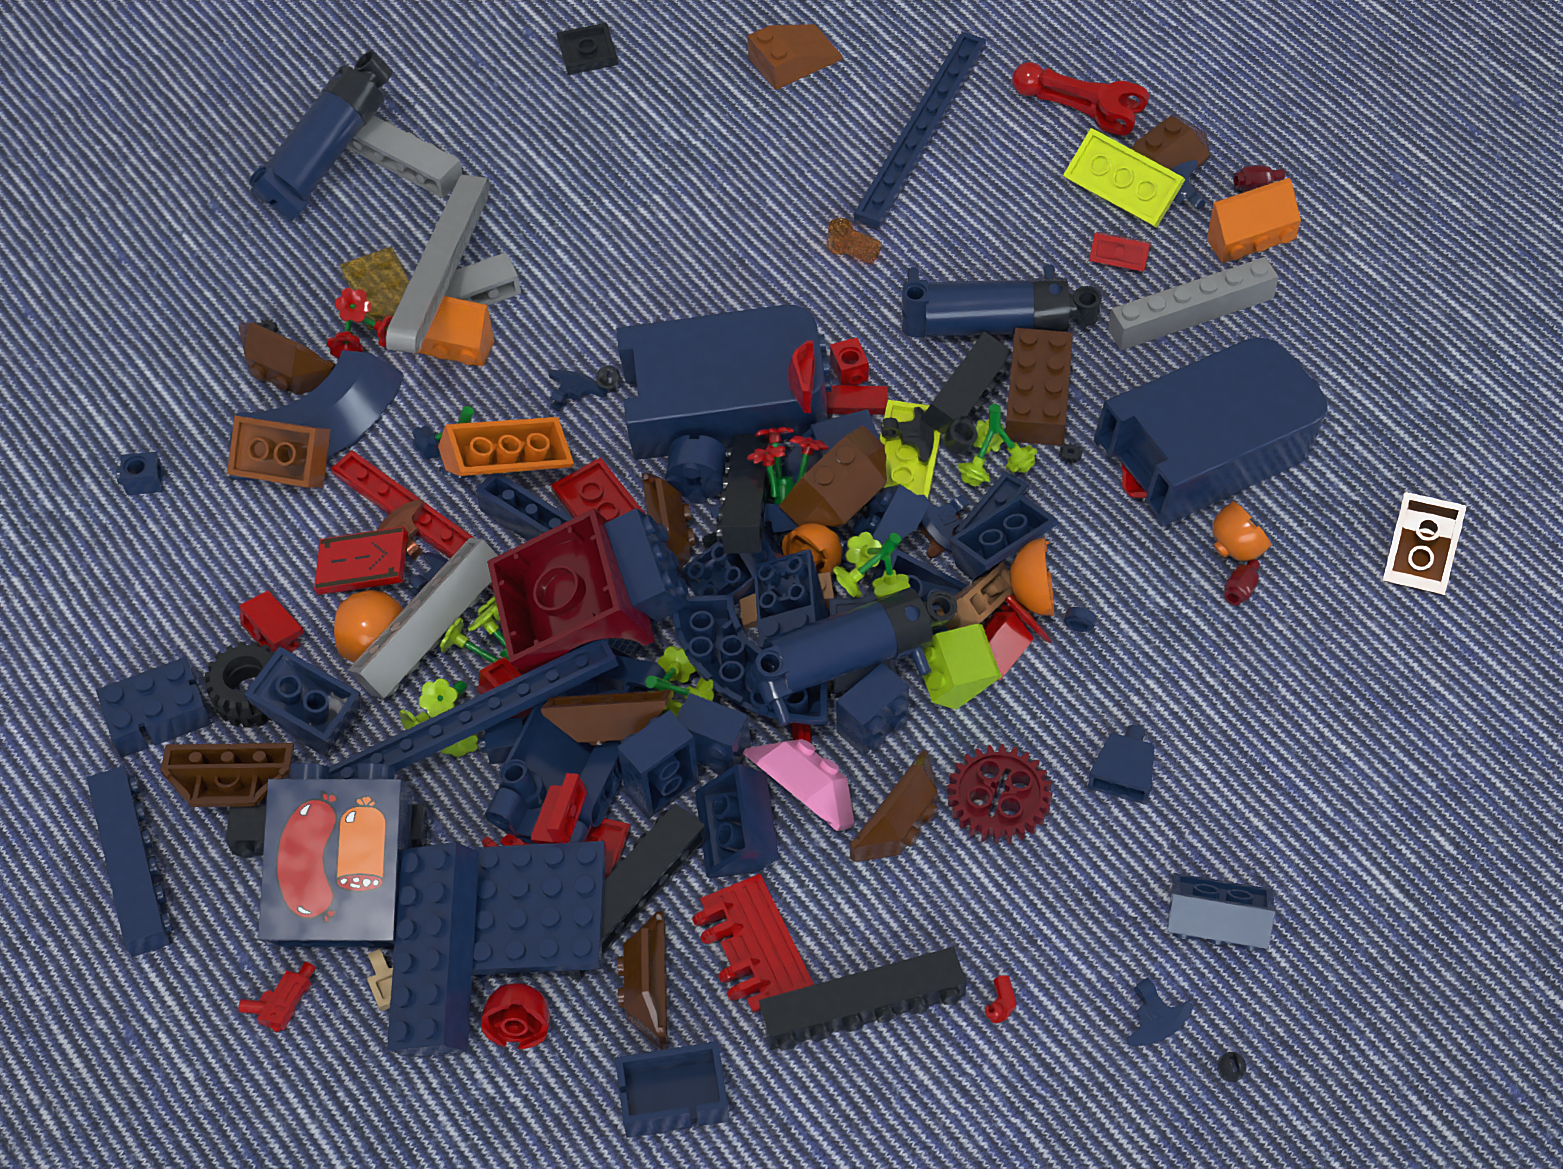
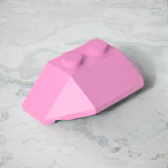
M799 739L756 746L744 750L742 754L775 779L820 818L825 820L833 829L840 831L852 828L855 822L847 777L839 772V766L836 763L818 755L815 752L816 748L811 743Z

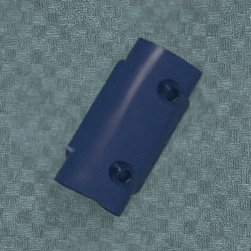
M585 643V644H582V645H580V646H577V647H575L574 649L570 650L569 652L574 651V650H576V649H578V648H580V647H582V646H584V645H586V644H588V643ZM614 655L619 666L554 697L657 691L646 686V678L653 675L663 679L666 672L660 665L650 661ZM545 700L533 707L504 765L501 767L499 772L501 783L484 816L491 824L507 834H511L517 839L520 838L529 845L537 844L532 842L531 835L549 787L551 785L562 786L567 773L579 774L588 793L569 843L585 842L591 828L598 827L602 823L623 780L617 748L621 742L620 740H614L601 745H590L589 742L578 743L542 715L541 708L547 702Z

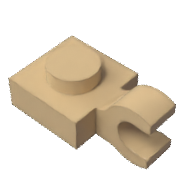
M378 949L368 954L376 975L367 978L377 1005L382 1012L390 1008L393 967H388L381 949Z

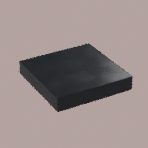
M607 23L556 33L567 75L618 65V58Z

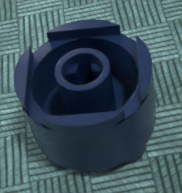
M685 435L675 439L670 445L665 481L680 491L681 496L687 497L690 502L700 504L704 503L706 498L716 496L723 490V476L726 475L725 461H728V456L726 455L724 445L714 438L699 435V439H689L690 435Z

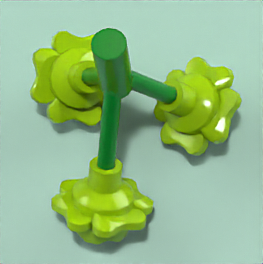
M992 404L989 406V419L985 422L979 420L976 423L977 439L973 446L980 448L979 454L974 456L972 462L958 463L957 467L961 473L962 481L972 486H978L984 481L990 482L991 480L989 473L983 467L986 460L984 458L985 454L991 450L994 452L999 451L1000 445L1003 442L1007 444V450L1011 454L1005 468L1010 469L1012 473L1016 471L1027 473L1035 465L1037 449L1032 448L1031 445L1020 448L1016 442L1013 443L1001 425L1000 405Z

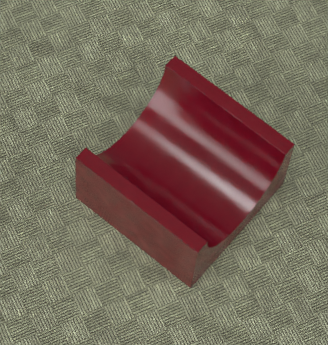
M594 508L487 561L509 662L523 674L563 656L577 646L591 641L606 638H624L636 641L643 646L655 641L649 616L631 605L604 526L608 521Z

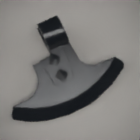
M921 407L914 408L913 420L910 422H898L895 418L883 419V426H881L882 437L892 439L899 436L902 445H909L917 451L918 461L926 462L933 449L934 433L933 428L920 419L925 413Z

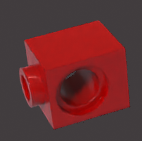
M857 337L830 344V363L840 385L855 386L869 380V362Z

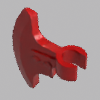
M1015 594L1008 595L1005 601L1009 606H1005L1002 603L1001 609L1004 612H1015L1018 618L1030 626L1045 642L1052 643L1049 635L1017 601Z

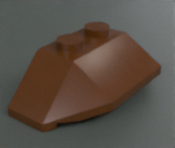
M1170 115L1141 137L1131 148L1169 170L1192 160H1197L1198 167H1200L1210 159L1207 134L1188 120L1174 115Z
M241 322L238 326L250 374L258 380H266L274 384L282 391L288 390L296 395L311 392L329 376L336 366L335 363L322 359L317 353L300 343L253 322Z
M864 425L845 435L799 480L779 505V509L798 527L808 523H817L826 527L844 526L887 484L885 445Z
M641 473L647 515H651L654 521L659 524L662 523L667 529L670 537L667 544L677 557L679 567L676 569L679 572L691 559L690 546H695L693 528L687 529L686 522L691 521L689 504H683L681 492L662 478L650 473Z
M673 689L566 697L557 696L549 698L541 708L543 716L578 743L589 742L590 745H601L614 740L622 742L628 735L638 733L647 726L652 718L660 715L674 694Z
M294 743L167 744L160 770L162 775L191 807L256 806L267 795L268 779H284L289 774Z
M922 749L915 761L858 835L850 843V859L852 861L859 862L901 855L907 846L912 847L921 832L919 829L925 821L930 823L934 819L939 807L937 806L936 784L927 751Z
M656 911L624 943V956H618V976H624V987H618V1007L625 1009L626 1019L660 1050L668 1049L666 924L664 911Z

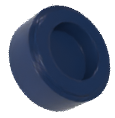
M1082 607L1068 608L1064 617L1065 625L1078 632L1093 630L1096 622V615Z

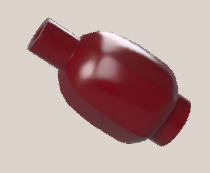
M1266 165L1246 166L1239 172L1234 173L1233 182L1236 189H1242L1244 192L1271 184L1274 181L1284 180L1285 172L1283 169L1272 170Z
M1250 560L1246 565L1238 566L1230 574L1224 585V598L1228 603L1239 605L1240 603H1245L1251 597L1259 581L1257 570L1260 567V563L1258 560Z

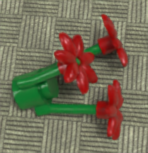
M779 427L778 429H761L756 433L755 437H768L769 444L772 445H769L766 450L761 448L755 449L754 453L748 455L747 459L753 460L754 464L763 461V465L767 467L771 484V497H773L774 503L781 504L799 480L806 474L809 457L813 455L814 450H828V446L823 441H813L811 437L804 438L802 436H794L790 439V442L799 444L802 447L801 453H803L797 483H795L793 477H782L780 457L785 456L783 451L786 448L779 446L781 442L780 435L794 432V430L788 427Z

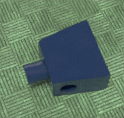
M1129 725L1124 736L1116 733L1109 735L1091 768L1088 789L1147 805L1152 784L1155 746L1152 743L1143 741L1145 730L1142 727Z

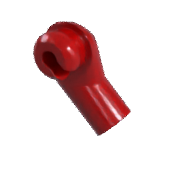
M1002 975L993 980L998 997L991 1005L987 1004L985 1008V1015L992 1023L1006 1021L1016 1008L1017 1001L1008 975Z

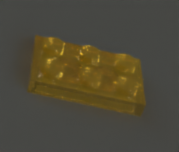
M392 246L340 264L348 287L354 291L362 289L367 294L366 300L371 303V310L365 314V317L374 321H383L387 315L392 316L395 314L409 281ZM366 324L368 330L374 328L373 326Z

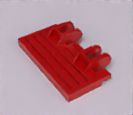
M761 874L700 898L704 910L693 916L692 921L697 927L705 926L721 918L725 921L702 932L700 936L702 943L710 944L732 935L731 938L720 942L730 964L729 967L720 971L718 975L720 981L727 983L748 974L751 976L750 979L728 989L726 994L729 1000L736 1001L758 992L759 994L747 998L752 1013L759 1011V1000L814 985Z

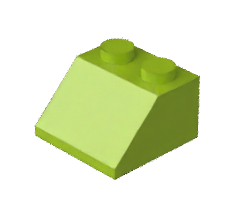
M978 623L937 633L932 636L931 646L923 649L931 668V673L923 676L932 703L957 710L1002 677L982 624Z

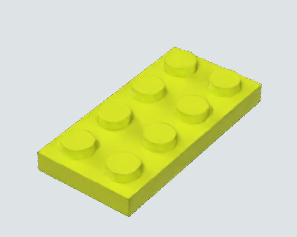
M1090 128L1063 174L1071 182L1155 228L1158 227L1185 181L1184 177Z
M888 400L884 419L895 418L898 422H910L913 420L915 407H921L925 412L930 405ZM933 428V449L926 462L918 461L917 451L909 445H902L899 436L887 439L882 437L881 434L880 441L885 445V453L887 455V484L883 488L901 484L916 495H925L929 500L941 433Z

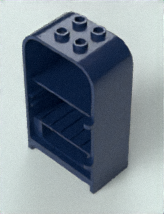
M778 305L616 328L618 351L625 382H637L638 397L624 399L626 426L635 460L668 456L671 443L685 435H690L689 439H699V435L708 436L716 439L727 448L732 446L734 435L756 434L761 429L792 428L794 432L780 435L781 440H786L794 436H803L811 428V424H815L821 417L827 420L828 406L826 393L832 392L825 336L824 334L818 335L814 316L805 308L797 305ZM807 340H813L815 354L811 413H804L789 388L788 381L790 360L795 350Z
M1255 337L1239 342L1104 401L1093 441L1096 445L1101 444L1111 458L1117 455L1143 490L1147 492L1145 502L1158 517L1157 523L1163 527L1306 460L1327 413V399L1321 391L1319 383L1309 377L1303 370L1301 362L1297 358H1293L1282 345L1268 338Z

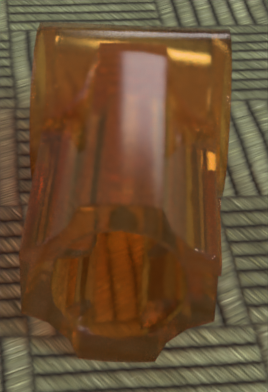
M835 218L829 222L827 248L830 252L837 255L847 253L869 264H873L876 261L882 248V242L853 229V225L848 219Z

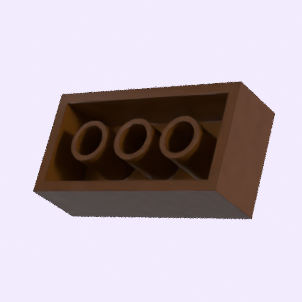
M1015 328L1005 433L1012 442L1063 446L1073 339L1072 332Z

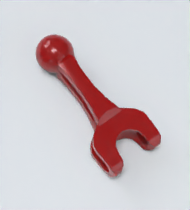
M1034 62L1020 64L1012 75L1013 87L1019 94L1028 97L1037 95L1038 99L1050 100L1073 107L1094 118L1102 130L1121 136L1131 133L1135 126L1134 113L1143 111L1149 101L1147 90L1140 85L1128 81H1115L1105 84L1077 80L1058 74L1049 68L1043 70L1040 65ZM1136 96L1140 99V101H1135L1134 99L1128 97ZM1117 119L1124 120L1126 125L1121 124Z

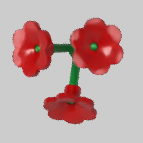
M345 288L341 293V297H338L334 303L336 309L340 311V318L346 321L345 329L343 332L337 333L335 337L327 340L330 354L334 357H340L342 350L363 352V347L359 344L360 339L350 332L352 321L356 323L364 322L373 326L374 330L377 331L379 346L385 348L387 329L394 315H387L383 321H374L365 317V314L371 310V303L366 300V292L362 289L354 291L351 288Z

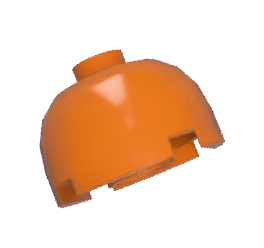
M1234 501L1223 507L1213 521L1212 533L1216 539L1213 546L1223 558L1229 555L1237 561L1247 562L1263 555L1272 544L1260 526L1256 527L1250 520L1252 517Z
M808 523L793 529L785 535L782 541L784 556L810 549L817 574L830 572L831 577L835 574L833 568L840 566L843 559V550L839 537L834 531L821 524Z

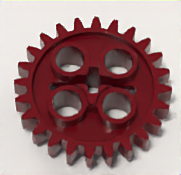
M1001 744L999 752H994L991 745H988L987 753L985 754L976 748L974 759L965 754L964 765L961 763L955 764V773H950V784L947 785V795H949L948 807H954L952 808V818L961 817L959 819L960 828L970 825V836H973L978 831L981 832V841L983 842L989 835L993 836L995 844H998L1000 836H1005L1008 844H1011L1012 835L1014 834L1019 839L1024 840L1025 829L1034 834L1036 824L1043 825L1044 815H1049L1050 805L1048 803L1052 802L1053 794L1049 792L1051 791L1052 783L1046 780L1047 771H1038L1040 761L1035 760L1029 763L1028 752L1021 757L1017 756V747H1014L1010 753H1007L1004 744ZM1009 771L1010 773L1005 782V790L1000 795L996 813L993 817H990L989 814L994 806V797L998 795L1004 772ZM992 773L995 777L987 778L983 774ZM1023 783L1026 785V787L1018 788L1013 784ZM982 800L985 804L976 805L972 801ZM1013 810L1016 812V814L1007 815L1003 811Z

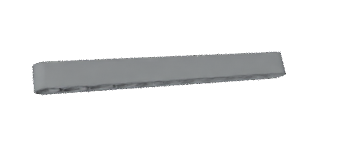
M460 175L389 324L386 335L387 350L418 353L487 202L490 189L489 178Z

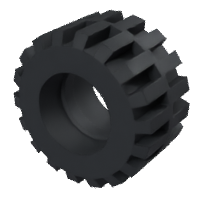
M244 641L238 642V646L234 648L232 645L225 647L227 651L224 653L219 651L215 655L216 661H210L208 664L209 672H205L204 677L207 693L216 712L219 713L225 722L229 720L231 725L234 726L242 723L244 728L251 727L252 723H256L257 726L263 725V720L267 718L271 721L267 715L244 698V693L247 690L236 691L234 689L242 681L256 678L275 651H271L270 647L265 644L260 647L258 642L253 641L250 645H246Z

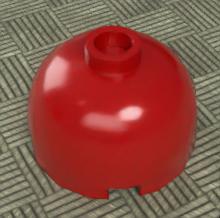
M510 983L497 988L489 995L481 1016V1029L489 1040L503 1047H506L507 1042H520L517 1049H526L540 1044L545 1040L550 1025L549 1005L545 997L537 989L522 983Z

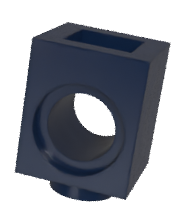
M157 451L121 455L120 467L116 468V478L118 484L123 485L127 495L160 493L163 491L164 468Z

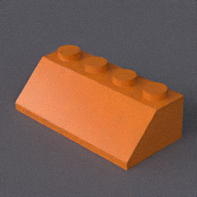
M558 417L446 424L438 446L445 470L458 476L569 468L574 465Z

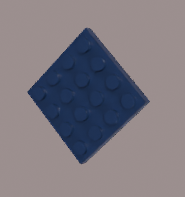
M604 841L474 848L479 851L472 975L601 969L607 848Z

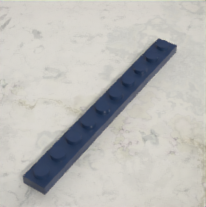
M961 32L855 210L854 221L878 229L881 227L986 46V39Z
M606 639L592 641L329 766V779H354L355 765L366 763L391 765L395 767V772L619 666Z

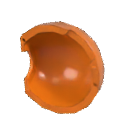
M1043 537L1030 541L1019 550L1010 567L1009 582L1017 601L1026 610L1038 615L1054 616L1051 572L1047 571L1045 554L1049 541H1046V538Z
M375 590L358 592L342 601L336 610L334 622V638L338 653L354 663L401 613L404 608L400 602L385 592Z

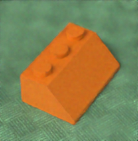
M1290 178L1213 203L1207 241L1221 263L1238 260L1243 256L1262 252L1270 247L1289 243L1297 239L1301 218Z
M444 296L418 353L435 356L438 359H449L466 365L483 367L495 341L488 306Z

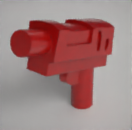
M304 962L298 973L286 970L274 992L271 990L264 992L259 1001L241 999L238 1007L239 1012L258 1014L257 1021L260 1025L272 1028L276 1033L280 1030L284 1031L294 1015L295 1008L302 996L311 987L309 979L316 967L309 962Z

